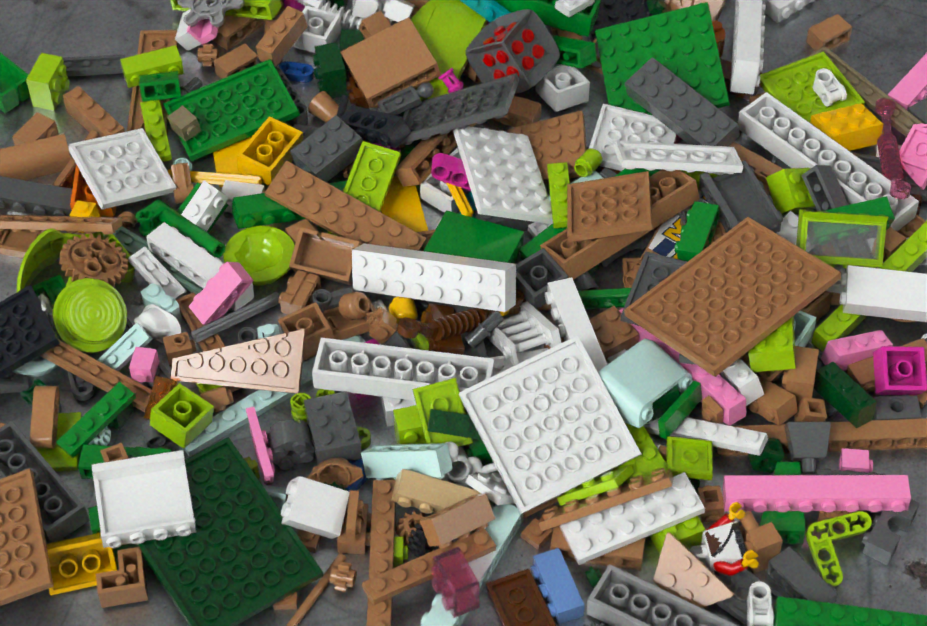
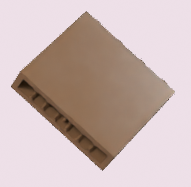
M409 17L341 51L347 68L370 108L379 107L378 101L410 86H413L415 89L420 84L441 75L437 62Z

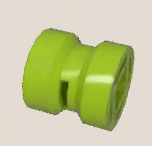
M297 393L290 400L292 418L301 423L300 420L307 422L304 400L311 399V397L306 393Z

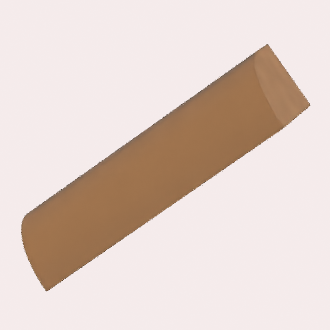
M65 134L0 149V176L30 180L62 172L71 159Z

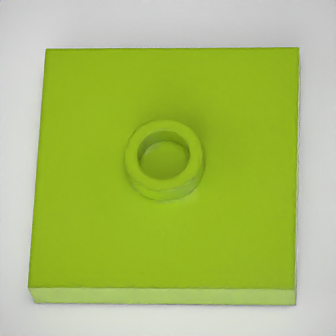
M668 436L666 441L667 469H671L673 476L685 472L688 478L712 480V441Z

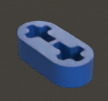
M290 61L279 64L280 69L289 81L308 83L314 79L313 67L309 64Z

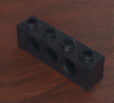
M353 105L340 118L362 137V140L382 144L386 147L397 148L411 133L403 117Z

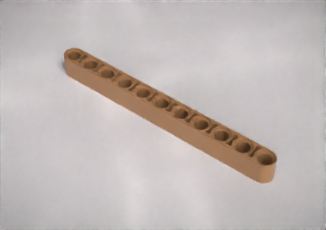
M927 418L874 420L859 428H855L850 422H831L827 452H838L842 448L859 450L927 448ZM776 424L733 426L767 433V436L770 438L780 439L784 454L790 453L784 429L786 424H781L780 426ZM717 447L718 453L722 456L748 455V453Z

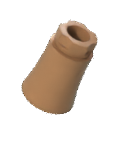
M322 91L311 100L308 112L327 123L337 114L339 105L326 91Z

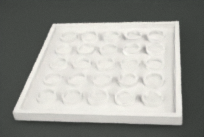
M578 336L473 385L458 394L521 514L641 455L639 448Z

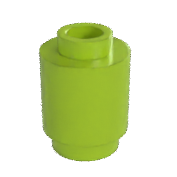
M592 148L587 149L576 160L574 165L575 172L581 177L591 175L603 162L601 153Z

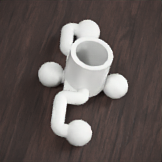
M451 441L446 442L448 443L451 463L455 461H461V463L456 467H452L453 469L440 480L450 483L458 482L457 485L474 489L465 483L468 475L474 473L489 474L498 471L494 463L483 466L479 458L474 456L468 457L461 446L458 447L457 444Z

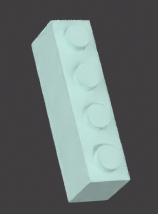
M448 443L373 445L361 452L366 478H376V480H385L393 477L396 480L398 473L402 469L441 479L453 469Z

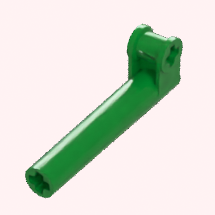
M161 200L154 201L135 215L136 220L140 224L139 232L143 236L149 235L165 222L170 227H175L183 236L189 237L199 247L205 248L213 257L220 258L225 253V244Z

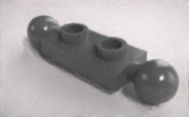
M428 82L420 84L416 91L413 86H410L378 101V109L375 107L369 109L398 115L421 104L420 97H430L434 89Z

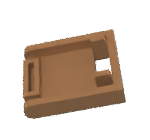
M12 229L0 231V254L24 258L31 243L45 230L40 232H30V230L13 232Z
M370 299V310L366 313L367 319L376 311ZM339 307L323 312L334 338L337 340L369 332V324L366 323L365 318L347 320L340 314Z

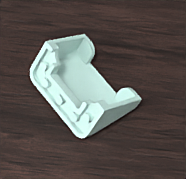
M646 338L606 365L598 373L623 421L637 428L642 427L652 419V403L675 385L679 389V393L682 394L693 382L692 375L657 343Z

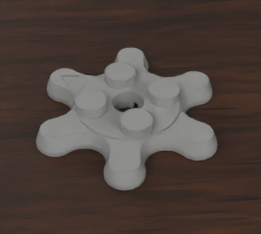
M244 0L177 1L181 7L191 8V11L183 19L184 23L190 27L195 26L203 19H210V23L214 27H220L224 23V16L227 10L240 9L244 5Z

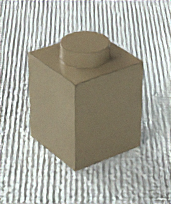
M181 106L167 116L172 130L185 142L201 131L197 118L184 106Z

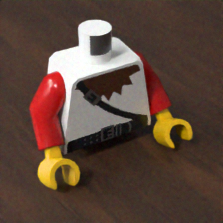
M738 502L730 505V514L726 513L703 532L701 545L691 546V552L698 559H706L707 567L711 571L728 576L746 571L748 566L757 568L759 562L754 559L758 557L755 551H746L738 521L734 522L735 518L743 519L745 517V511L742 509L736 513L742 507Z

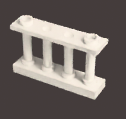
M528 301L521 304V311L518 315L504 319L503 322L490 332V336H486L504 354V357L509 359L514 365L518 364L516 353L542 344L549 345L551 348L561 344L559 329Z

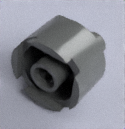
M294 419L282 420L273 424L270 427L271 431L266 433L268 438L267 445L268 448H271L273 463L279 465L282 470H288L294 465L308 463L313 460L314 446L309 425L305 421L300 420L301 423H294Z

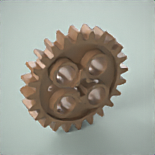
M90 233L89 237L81 234V238L74 236L73 240L68 239L67 244H63L59 264L62 265L61 270L66 271V277L72 276V282L84 278H94L114 287L115 283L120 284L121 279L125 278L128 269V259L125 258L126 253L121 252L122 247H115L116 242L109 243L108 237L102 240L101 235L94 238L92 233Z

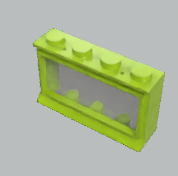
M799 209L796 246L833 268L835 264L843 265L842 268L847 269L848 265L869 268L883 267L888 216L864 213L849 214L846 212H815Z

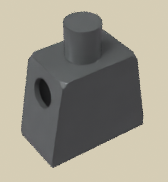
M787 422L784 426L791 460L802 461L803 473H816V461H823L826 458L831 422Z

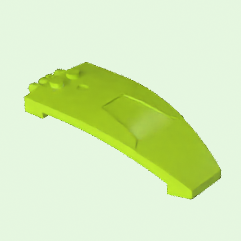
M431 0L411 18L412 23L437 62L441 75L453 68V73L459 80L468 63L465 51L472 40L486 27L488 20L460 0ZM436 77L428 81L433 86V94L428 98L420 97V100L424 101L447 94L448 88L442 80Z

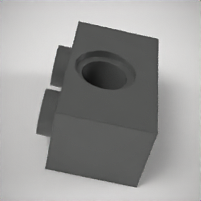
M918 396L873 397L877 403L872 421L922 418Z

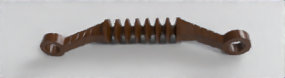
M516 289V305L513 307L521 306L524 300V294ZM473 308L431 320L427 324L411 318H402L398 323L397 332L403 337L410 339L417 337L418 333L433 341H440L454 335L475 330L479 326V322L483 323L495 311Z

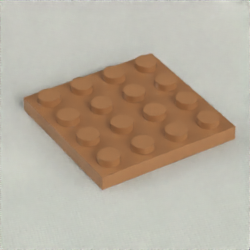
M583 111L507 129L508 133L523 134L529 137L544 185L549 184L547 164L567 162L569 179L580 177L575 172L574 165L576 160L587 150Z
M649 171L567 184V236L569 243L653 230Z

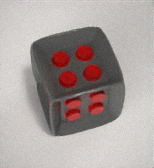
M529 9L519 10L498 17L472 40L465 51L470 65L482 83L517 73L519 83L515 94L524 92L539 83L560 57L558 46L538 15Z

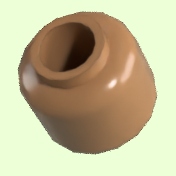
M362 292L347 293L340 298L339 311L342 317L347 320L362 319L366 317V313L370 310L369 299Z

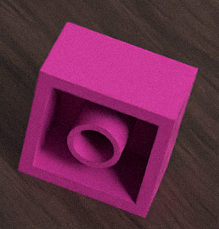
M882 346L873 352L876 395H919L927 391L924 347Z

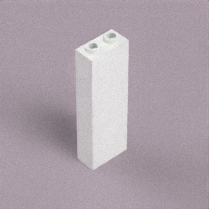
M848 265L845 273L841 274L840 285L844 287L843 292L840 294L839 303L843 305V313L927 322V274Z

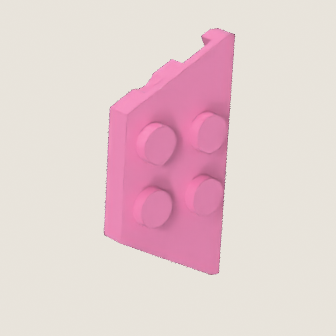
M923 123L913 124L895 158L921 190H924L927 185V124Z
M255 407L246 408L254 450L264 485L273 483L275 468L271 448H268L266 431H261Z

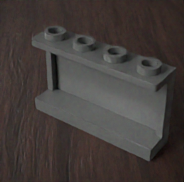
M746 160L741 161L743 164L742 173L723 174L711 178L708 172L700 174L699 188L709 204L719 205V221L726 233L747 217L774 233L780 232L783 216L774 207L771 196L766 194L763 183L758 181L753 167L749 166Z

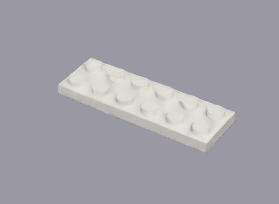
M615 141L614 149L621 167L630 170L644 168L646 170L664 169L666 171L684 170L686 172L704 171L708 173L724 172L726 174L742 173L743 164L734 147Z
M684 472L673 477L671 487L560 525V529L578 565L703 514L705 513V507Z

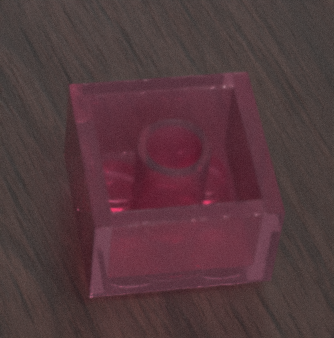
M459 546L434 556L433 567H431L434 579L431 582L435 592H440L442 595L441 601L445 610H450L453 618H456L479 608V582Z

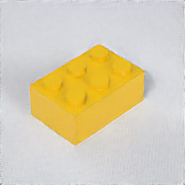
M862 103L814 114L811 116L810 124L848 151L876 145L877 142L880 143L883 123Z
M269 116L237 154L238 171L246 175L261 176L262 183L270 185L286 161L290 163L293 161L290 151L303 141V132Z

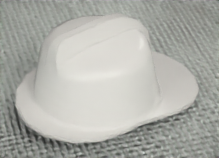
M154 304L147 305L139 317L134 319V322L139 323L152 339H156L163 343V337L181 333V326L177 318Z

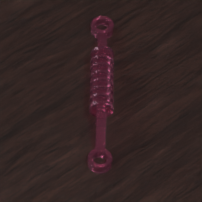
M881 98L876 101L875 111L882 115L883 123L882 135L877 139L882 174L891 181L890 195L900 200L907 199L910 196L911 185L903 180L897 138L892 134L891 115L894 114L896 104L891 99Z

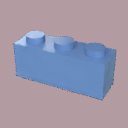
M557 548L534 555L533 565L530 566L533 578L538 579L540 583L538 585L542 597L546 598L548 602L547 608L551 616L555 618L557 625L584 617L583 600L560 549Z

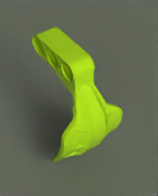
M53 228L47 229L38 235L24 255L17 277L16 293L29 286L43 269L53 264L59 258L63 244H67L68 239L73 240L74 236L81 238V235L62 233ZM103 232L92 234L94 238L101 235L102 240L108 237L109 243L116 242L115 247H122L121 252L126 253V259H129L131 256L113 234L105 235ZM129 262L125 278L121 279L123 283L131 282L135 277V268Z

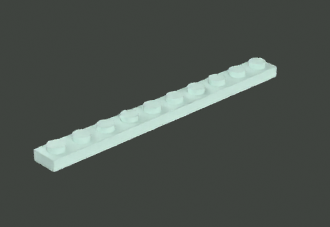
M360 335L343 339L345 341L366 342ZM316 356L303 363L300 391L313 384L312 370ZM268 390L255 391L213 416L212 423L183 450L189 457L195 455L248 423L246 408L254 406L258 417L296 393Z

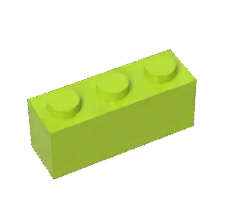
M176 45L120 59L122 72L128 88L139 86V75L178 71L179 75L184 74L182 60Z

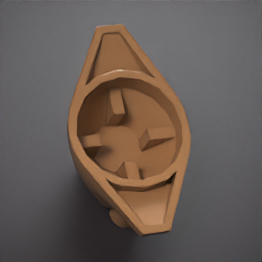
M335 457L326 459L313 467L312 473L306 478L323 484L324 482L332 484L335 481L337 485L343 484L344 488L363 477V472L361 468L350 464L345 458Z

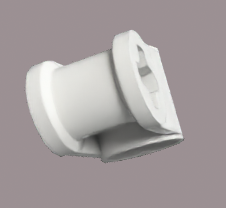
M819 69L816 72L813 90L821 98L825 106H831L833 102L838 100H846L847 93L844 86L840 84L830 70Z
M761 581L754 582L750 586L747 597V626H773L774 615L770 587ZM755 595H761L763 598H757Z

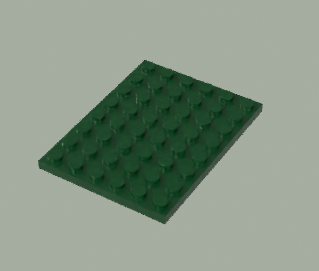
M229 437L185 459L196 532L187 536L177 535L163 540L153 539L136 544L189 626H236L323 577V571L293 528L282 524L283 516H281V511Z

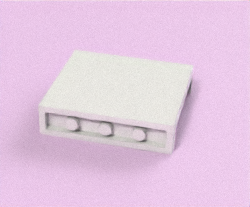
M183 450L91 465L103 548H116L129 543L140 544L153 539L163 540L177 535L187 536L196 532Z

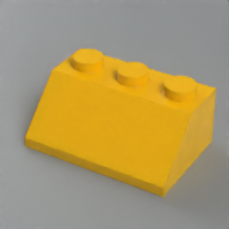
M101 532L46 544L54 587L49 588L50 595L96 586L97 573L117 570L114 548H103Z

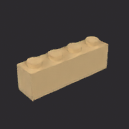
M402 469L396 477L391 501L398 502L397 504L402 507L412 506L419 508V511L430 514L439 512L472 495L481 493L474 489Z

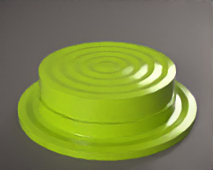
M253 226L239 231L227 242L226 250L223 254L224 263L238 262L254 280L252 282L253 285H269L278 281L290 270L289 264L295 245L290 236L280 229L270 226Z
M84 278L70 283L59 293L53 306V323L59 337L66 344L81 352L95 353L110 348L120 339L126 327L127 310L122 296L113 286L99 279Z

